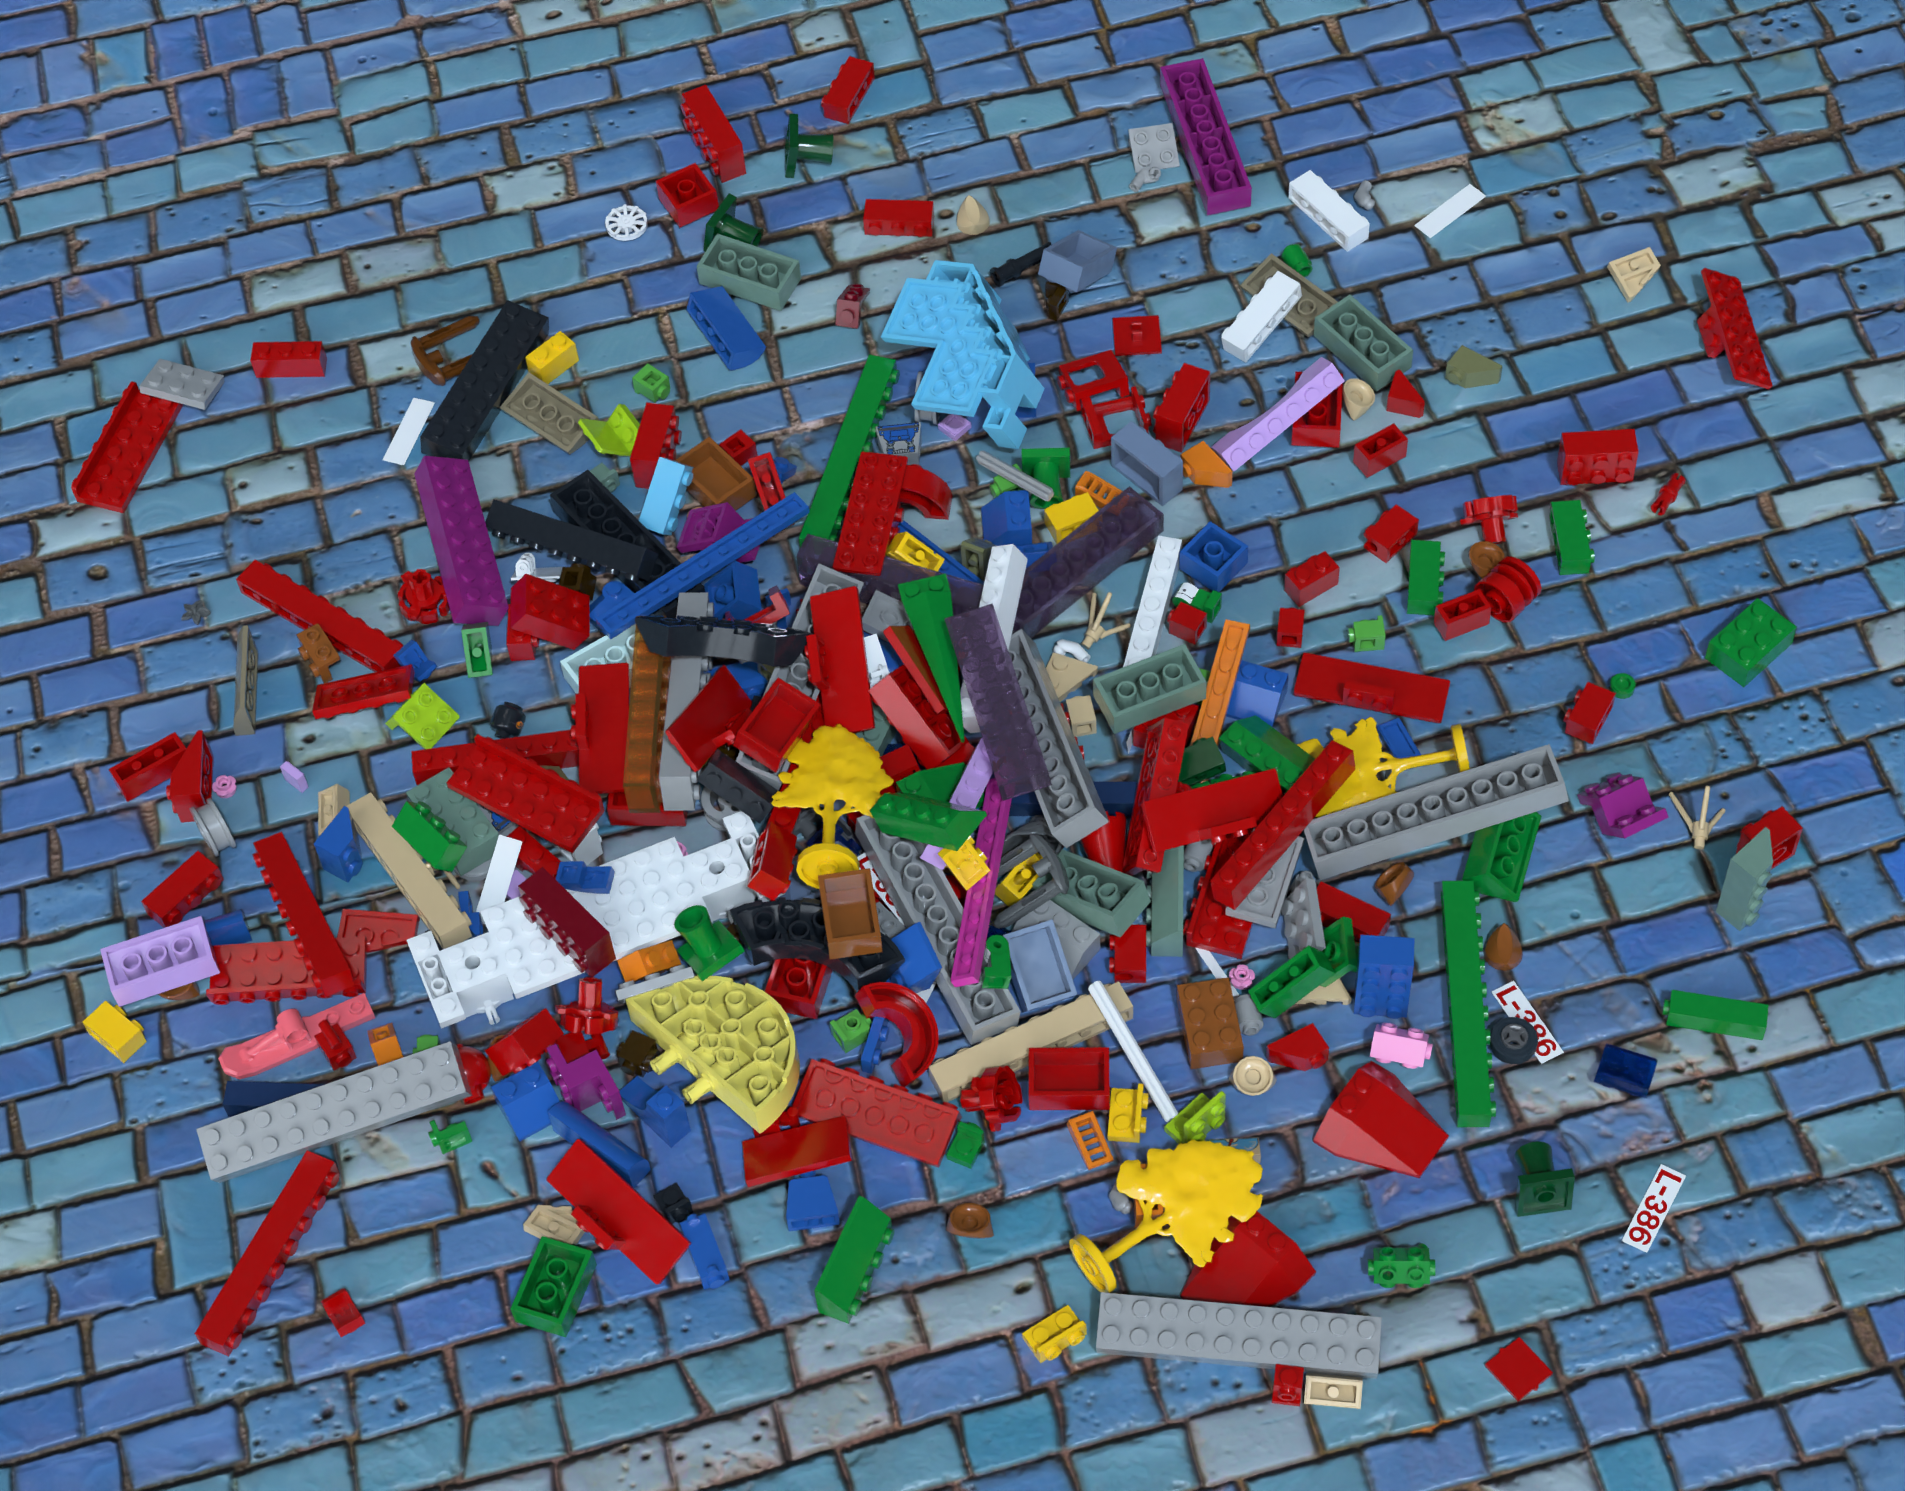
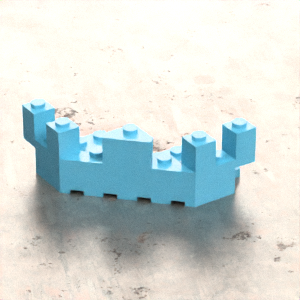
M935 260L926 280L906 279L881 338L884 342L936 348L911 403L914 409L974 417L983 397L991 406L982 426L983 429L999 447L1019 449L1027 428L1015 415L1019 406L1036 409L1045 388L1034 376L1027 363L1030 357L1016 328L1000 307L1002 299L974 264Z

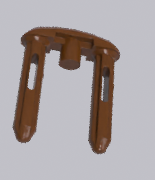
M467 316L421 338L412 337L410 343L415 362L423 374L434 384L444 386L446 385V380L460 375L472 354L439 368L437 365L443 363L439 350L426 354L425 350L474 329L480 322L478 316Z

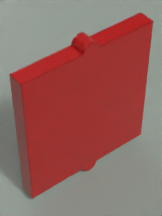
M1520 1337L1506 1348H1500L1499 1353L1485 1363V1367L1518 1402L1531 1391H1537L1539 1385L1553 1375V1372Z

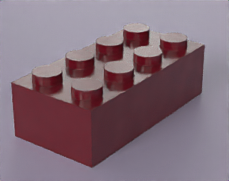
M543 867L518 885L521 894L519 900L525 908L523 911L525 917L532 924L536 922L540 926L539 929L548 940L552 938L556 942L558 950L564 956L569 955L573 959V964L581 973L585 971L593 978L616 959L610 933Z

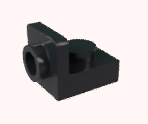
M677 1183L653 1195L662 1214L671 1224L682 1222L693 1213L689 1198L685 1197Z

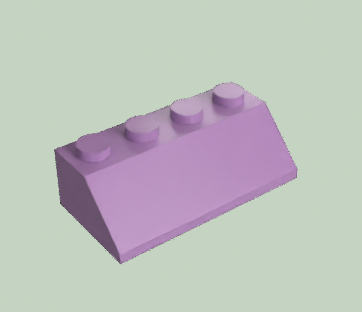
M202 916L100 949L110 990L119 1007L220 973L215 952Z

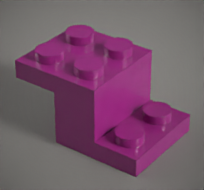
M728 502L692 509L688 514L676 548L681 553L696 550L702 551L751 519L744 520ZM760 545L735 561L741 563L755 560Z
M1613 773L1606 777L1607 781L1600 784H1590L1584 788L1585 791L1577 794L1580 804L1592 806L1601 833L1625 839L1669 818L1665 808L1654 806L1644 779L1632 776V774Z
M557 1044L546 1048L549 1055L546 1063L550 1069V1076L556 1086L559 1085L564 1101L580 1112L602 1102L606 1112L612 1111L616 1120L626 1115L620 1091L597 1050L567 1064Z

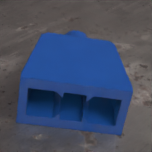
M816 1170L800 1174L799 1179L789 1181L786 1213L789 1231L840 1225L837 1205L827 1176H816Z

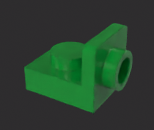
M435 1120L430 1121L432 1131L428 1132L434 1147L439 1145L442 1154L473 1142L465 1121L451 1124L442 1131H439Z
M959 1121L957 1125L958 1132L946 1154L947 1160L972 1169L985 1143L984 1131L974 1123L968 1122L966 1124Z

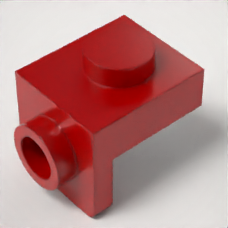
M345 1288L321 1301L340 1337L352 1333L360 1326L366 1324Z

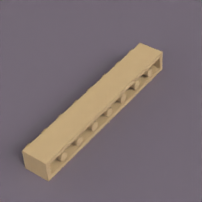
M370 792L347 805L346 807L349 808L358 834L427 928L432 932L441 947L446 949L472 937L469 926L472 925L470 918L465 911L460 913L458 902L453 895L448 896L446 894L447 889L440 878L438 880L434 878L435 873L432 867L427 868L426 863L422 862L423 857L392 827L395 817L387 815L388 810L381 799L376 800Z
M1120 982L1104 985L1124 1021L1127 1022L1133 1019V1005ZM1084 994L1079 996L1074 1002L1065 1006L1059 1005L1045 1015L1034 1016L1027 1023L1018 1027L1012 1026L998 1036L987 1037L978 1045L971 1048H963L949 1058L936 1060L929 1066L930 1080L941 1101L949 1102L961 1097V1090L971 1087L972 1077L981 1078L986 1068L1007 1065L1016 1072L1029 1066V1048H1069L1111 1028L1092 995Z

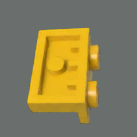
M969 836L958 851L943 848L937 853L966 891L991 871L985 864L987 857L978 847L976 849L973 848L972 845L975 841L971 836Z
M1138 1083V1090L1111 1088L1108 1141L1140 1143V1134L1146 1133L1147 1117H1142V1109H1148L1149 1093H1144V1084Z
M1066 1305L1023 1332L1022 1338L1041 1364L1047 1359L1051 1361L1057 1358L1062 1350L1069 1345L1075 1346L1082 1342L1085 1335H1087V1327L1083 1320L1080 1321L1070 1306Z

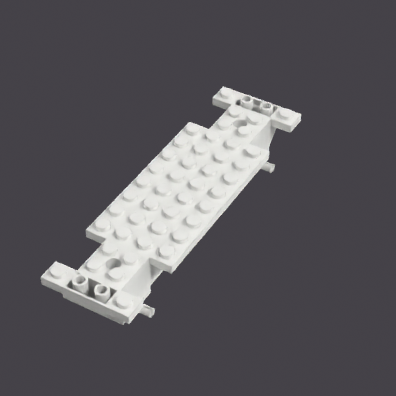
M740 811L722 818L730 839L687 856H683L675 837L600 865L611 866L615 871L610 894L585 893L566 889L610 933L616 956L614 961L637 950L680 936L681 934L674 926L675 920L683 910L691 906L701 905L706 907L711 922L728 918L732 924L733 919L730 909L755 902L754 899L756 897L762 900V902L771 900L747 886L757 838L759 837L750 816ZM519 897L480 911L488 930L487 933L439 951L431 931L407 939L408 946L441 1029L465 1020L466 1017L477 1013H486L491 1025L495 1024L492 1018L493 1015L497 1024L500 1018L496 1008L502 1003L513 1000V993L515 998L518 999L582 974L573 964V959L569 955L564 956L558 950L556 942L552 938L548 940L540 931V926L536 922L532 924L523 913L525 908L520 902Z

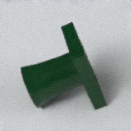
M789 114L785 140V178H794L797 159L819 161L831 165L834 142L833 133L798 134V114Z
M729 193L706 223L703 251L706 252L717 234L758 247L764 230L735 218L737 197Z
M1536 1141L1521 1146L1514 1155L1523 1174L1517 1178L1515 1202L1517 1217L1571 1210L1575 1180L1573 1169L1554 1171L1552 1147L1546 1142Z

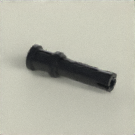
M1047 242L1017 259L1010 258L998 268H991L990 276L995 285L1001 287L1005 281L1020 277L1021 272L1040 263L1043 250L1049 247L1051 242Z

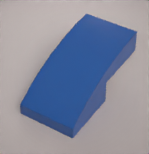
M584 861L560 862L556 880L568 890L610 894L615 871L611 866L587 867Z
M469 891L458 892L461 912L465 911L472 923L469 926L472 938L484 934L480 913L473 912V903Z

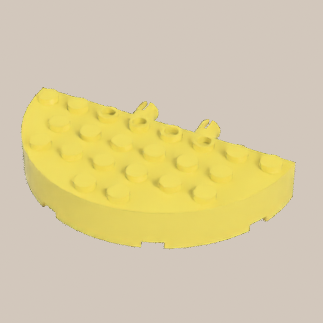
M694 976L693 979H687L663 989L658 988L626 999L631 1021L650 1038L656 1040V1043L665 1050L664 1053L650 1061L654 1072H657V1075H661L671 1066L679 1063L697 1078L694 1083L682 1090L683 1096L690 1104H693L704 1094L711 1091L759 1134L771 1126L786 1109L798 1084L800 1073L799 1053L794 1030L787 1013L766 992L749 983L745 985L735 983L732 978L709 976L704 981H701L697 976Z

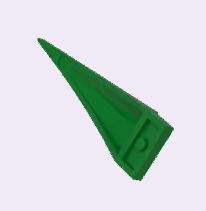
M945 573L898 584L904 612L927 660L960 741L964 743L953 605L947 575Z

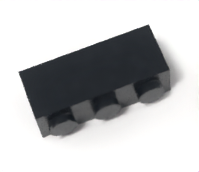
M716 749L704 765L697 778L698 782L758 823H761L773 808L771 802L774 799L772 796L778 791L718 749Z

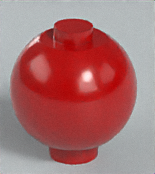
M457 1044L472 1096L464 1098L463 1101L465 1105L473 1104L485 1097L483 1090L490 1081L491 1068L487 1057L480 1050L470 1046L463 1047V1044Z

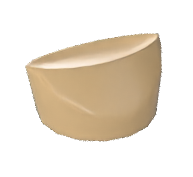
M968 195L958 211L957 227L965 234L977 235L983 233L989 227L990 218L984 207L976 199Z
M1351 378L1344 383L1342 387L1343 399L1350 417L1355 421L1373 405L1375 394L1373 389L1363 380Z
M1256 1056L1245 1057L1240 1060L1229 1076L1231 1084L1238 1091L1251 1096L1266 1093L1277 1081L1269 1063Z

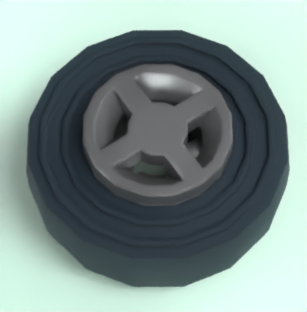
M1507 1017L1500 1020L1492 1028L1490 1048L1494 1055L1502 1062L1521 1064L1528 1061L1536 1052L1538 1045L1537 1032L1526 1020L1518 1017Z

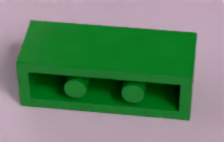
M1581 500L1551 502L1549 520L1559 575L1589 573L1590 565L1595 561L1594 549L1589 548L1591 533L1590 529L1585 527V524H1587L1586 509H1582Z
M1411 540L1407 614L1434 616L1436 606L1443 603V591H1439V586L1444 584V571H1440V566H1444L1445 552L1440 551V541Z
M406 801L392 825L434 869L453 872L467 848L460 840L461 836L455 831L450 830L445 825L446 822L431 812V807L421 801H418V803Z
M1308 945L1248 992L1258 1011L1275 1019L1336 973L1325 953Z

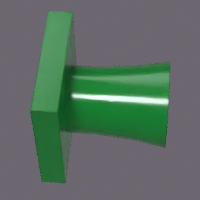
M1070 448L1022 449V472L1051 487L1054 491V496L1050 501H1045L1031 493V506L1038 509H1046L1053 504L1063 502L1060 478H1071Z
M691 906L683 910L675 920V929L687 941L676 951L689 967H692L693 972L701 981H704L745 952L741 944L719 920L712 924L708 910L704 906Z
M1341 917L1323 930L1326 948L1322 952L1327 956L1336 974L1319 986L1327 987L1350 971L1356 973L1360 942L1354 941L1351 918Z

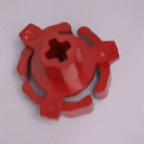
M1501 495L1464 502L1465 519L1460 520V524L1481 523L1484 541L1494 544L1506 542L1503 520L1518 518V513H1514L1518 511L1516 496Z
M417 569L414 573L407 571L401 575L404 584L397 595L402 615L410 621H418L422 624L436 623L439 621L436 608L440 599H444L439 605L440 615H448L450 608L441 576H436L432 579L431 574L427 573L425 569ZM406 599L408 604L411 605L410 608L405 605Z
M595 977L580 978L578 1001L571 1002L570 1005H555V1011L560 1014V1025L564 1026L565 1030L573 1033L584 1031L585 1034L590 1035L613 1031L618 1027V1011L615 1010V1007L602 1002V979Z
M1006 1065L986 1068L981 1078L972 1077L971 1087L961 1090L960 1102L962 1108L966 1109L967 1112L983 1110L986 1120L989 1121L991 1132L1001 1130V1123L1014 1122L1021 1114V1108L1013 1106L1022 1104L1023 1098L1021 1087L1016 1080L1014 1071Z

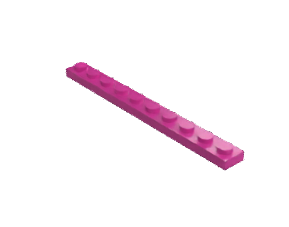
M1011 775L989 779L982 809L987 813V816L979 825L975 849L978 847L987 857L985 864L991 871L967 890L950 980L954 987L979 983L1015 780Z

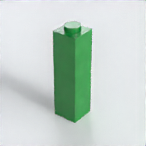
M1671 990L1670 998L1664 999L1662 1015H1667V1026L1763 1040L1767 1028L1769 1005Z

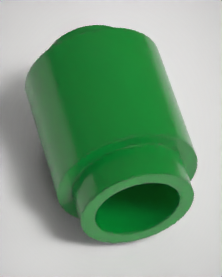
M1299 244L1288 245L1283 250L1281 259L1285 264L1303 277H1307L1312 272V262Z

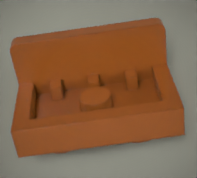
M315 624L296 634L301 646L297 649L304 661L309 660L311 663L308 666L315 678L319 676L323 683H328L333 680L328 666L339 661L340 656L320 625Z

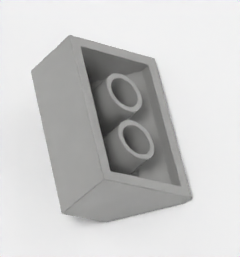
M1049 900L1019 919L1012 932L1053 919L1072 979H1074L1099 952L1100 934Z

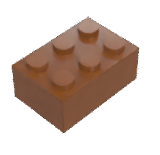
M710 437L675 460L693 467V479L686 490L703 507L728 502L736 511L757 496L754 478Z
M870 868L819 875V890L830 959L882 952L881 933Z
M1229 977L1177 985L1176 1000L1190 1070L1238 1063L1242 1060L1244 1046Z

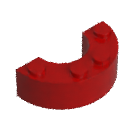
M907 465L900 502L909 503L923 512L925 518L949 520L953 496L948 484L934 473L923 469L920 465Z
M877 982L865 985L855 994V997L866 1018H887L895 1023L902 1033L904 1039L903 1052L891 1067L901 1086L906 1088L928 1069L936 1055L939 1037L935 1017L929 1006L919 995L902 985L890 982Z

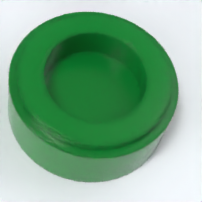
M1619 673L1612 677L1609 689L1616 693L1615 697L1626 699L1633 695L1636 683L1632 676Z

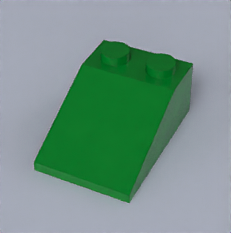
M964 762L918 771L897 781L896 791L897 793H911L949 802L966 765ZM982 793L975 809L983 806L984 793Z

